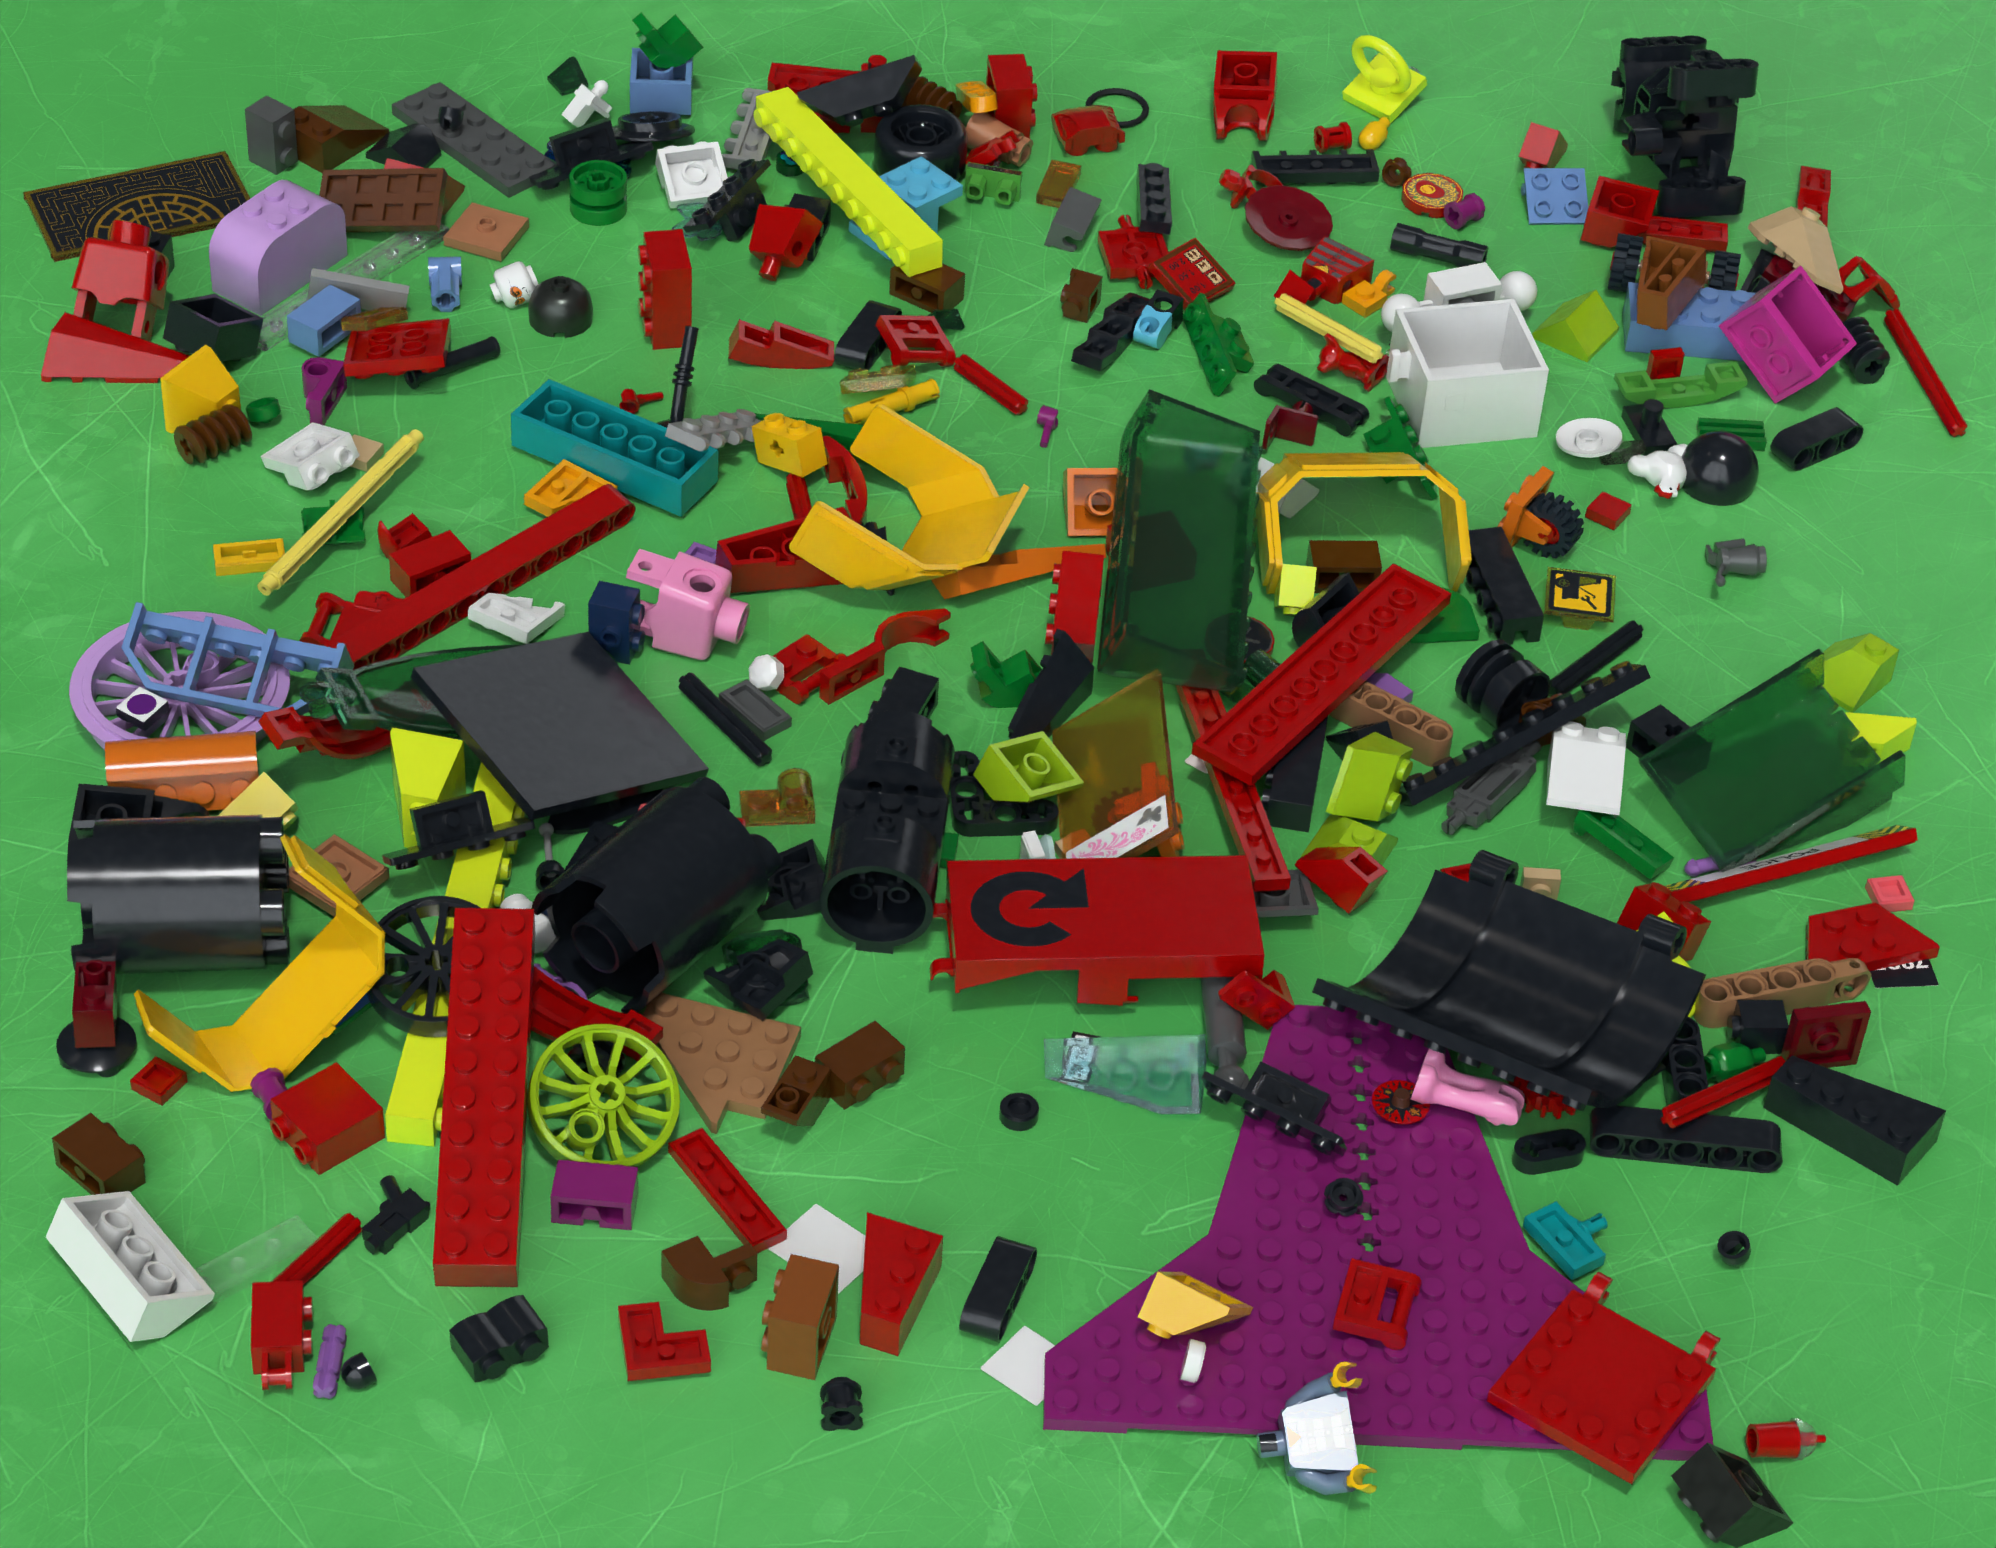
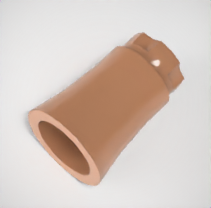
M988 112L974 113L966 125L968 136L967 149L971 150L995 137L1000 138L1007 132L1014 130L1020 139L1019 142L1015 143L1017 147L999 155L997 159L1007 164L1012 163L1018 167H1021L1029 159L1033 140L999 121Z

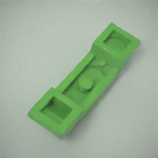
M1737 361L1706 364L1703 375L1651 380L1646 370L1615 373L1614 380L1626 399L1637 404H1644L1647 400L1655 399L1662 402L1664 408L1689 407L1715 401L1747 386L1748 382Z

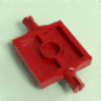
M1121 215L1118 218L1119 229L1098 231V244L1110 279L1137 277L1139 286L1145 289L1146 285V289H1149L1153 285L1151 277L1155 276L1148 270V267L1152 261L1168 253L1165 240L1160 233L1139 231V227L1133 226L1129 215H1126V219L1124 215Z

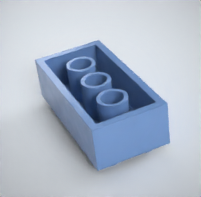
M1628 282L1623 307L1625 351L1650 353V350L1681 347L1685 354L1684 356L1744 361L1719 325L1754 296L1755 293L1743 290L1728 291L1709 287L1700 288L1668 330L1653 329L1650 326L1637 323V290L1639 283Z

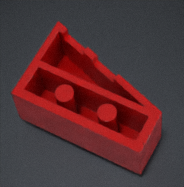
M1062 551L1061 564L1054 563L1052 584L1058 585V594L1051 593L1049 614L1055 615L1054 624L1047 623L1045 644L1052 645L1051 655L1054 647L1053 636L1056 630L1060 629L1066 631L1088 660L1093 663L1104 555Z
M867 1212L860 1322L861 1345L899 1356L941 1269L942 1235Z

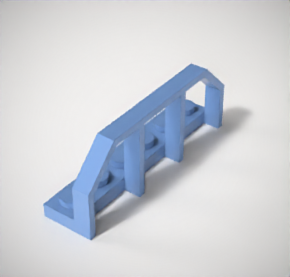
M139 602L135 604L121 647L146 690L163 698L262 717L264 712L283 709L258 703L271 662L282 664L285 668L296 672H302L304 669L317 671L320 675L327 678L326 684L323 687L288 706H293L299 715H304L333 698L340 676L351 678L354 663L344 643L338 642L337 648L281 638L278 637L274 629L268 628L267 634L216 625L213 617L205 616L204 622L151 612L147 611L144 604ZM140 631L143 637L150 642L156 644H165L166 641L178 643L181 647L194 651L183 688L150 681L133 653ZM208 650H213L217 655L226 658H233L235 655L247 657L250 661L257 663L246 701L195 691Z

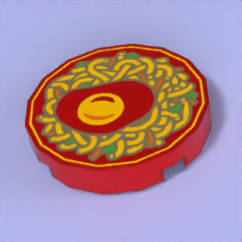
M1416 174L1408 178L1403 184L1401 200L1405 207L1414 214L1421 215V212L1429 213V217L1443 218L1446 204L1454 201L1458 203L1463 200V189L1452 178L1441 174Z

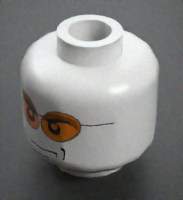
M517 261L495 270L493 275L495 283L490 284V288L496 302L503 300L505 306L512 309L528 303L532 292L539 284L531 265L525 266L524 263Z

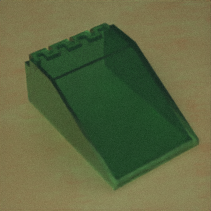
M1820 648L1638 759L1641 767L1721 872L1845 828L1891 800L1892 793L1904 786L1906 756L1901 750L1879 763L1881 758L1863 736L1853 742L1851 741L1860 732L1843 710L1830 715L1838 709L1839 705L1822 686L1824 685V653Z

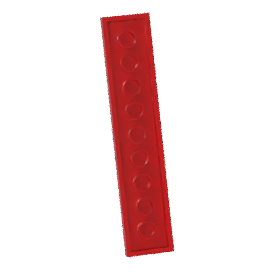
M1393 563L1193 743L1192 754L1252 786L1450 604L1451 593Z

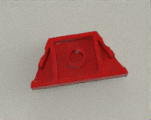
M1876 902L1811 915L1806 925V939L1808 940L1806 960L1820 958L1832 962L1848 958H1858L1866 964L1869 971L1937 958L1940 948L1935 941Z

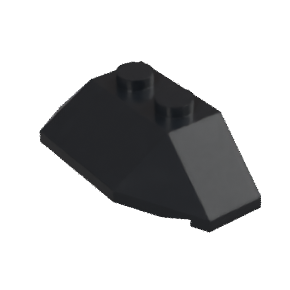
M915 55L797 92L801 102L820 115L841 126H857L863 123L866 118L872 116L884 117L885 115L892 114L894 109L901 108L920 75L922 67Z

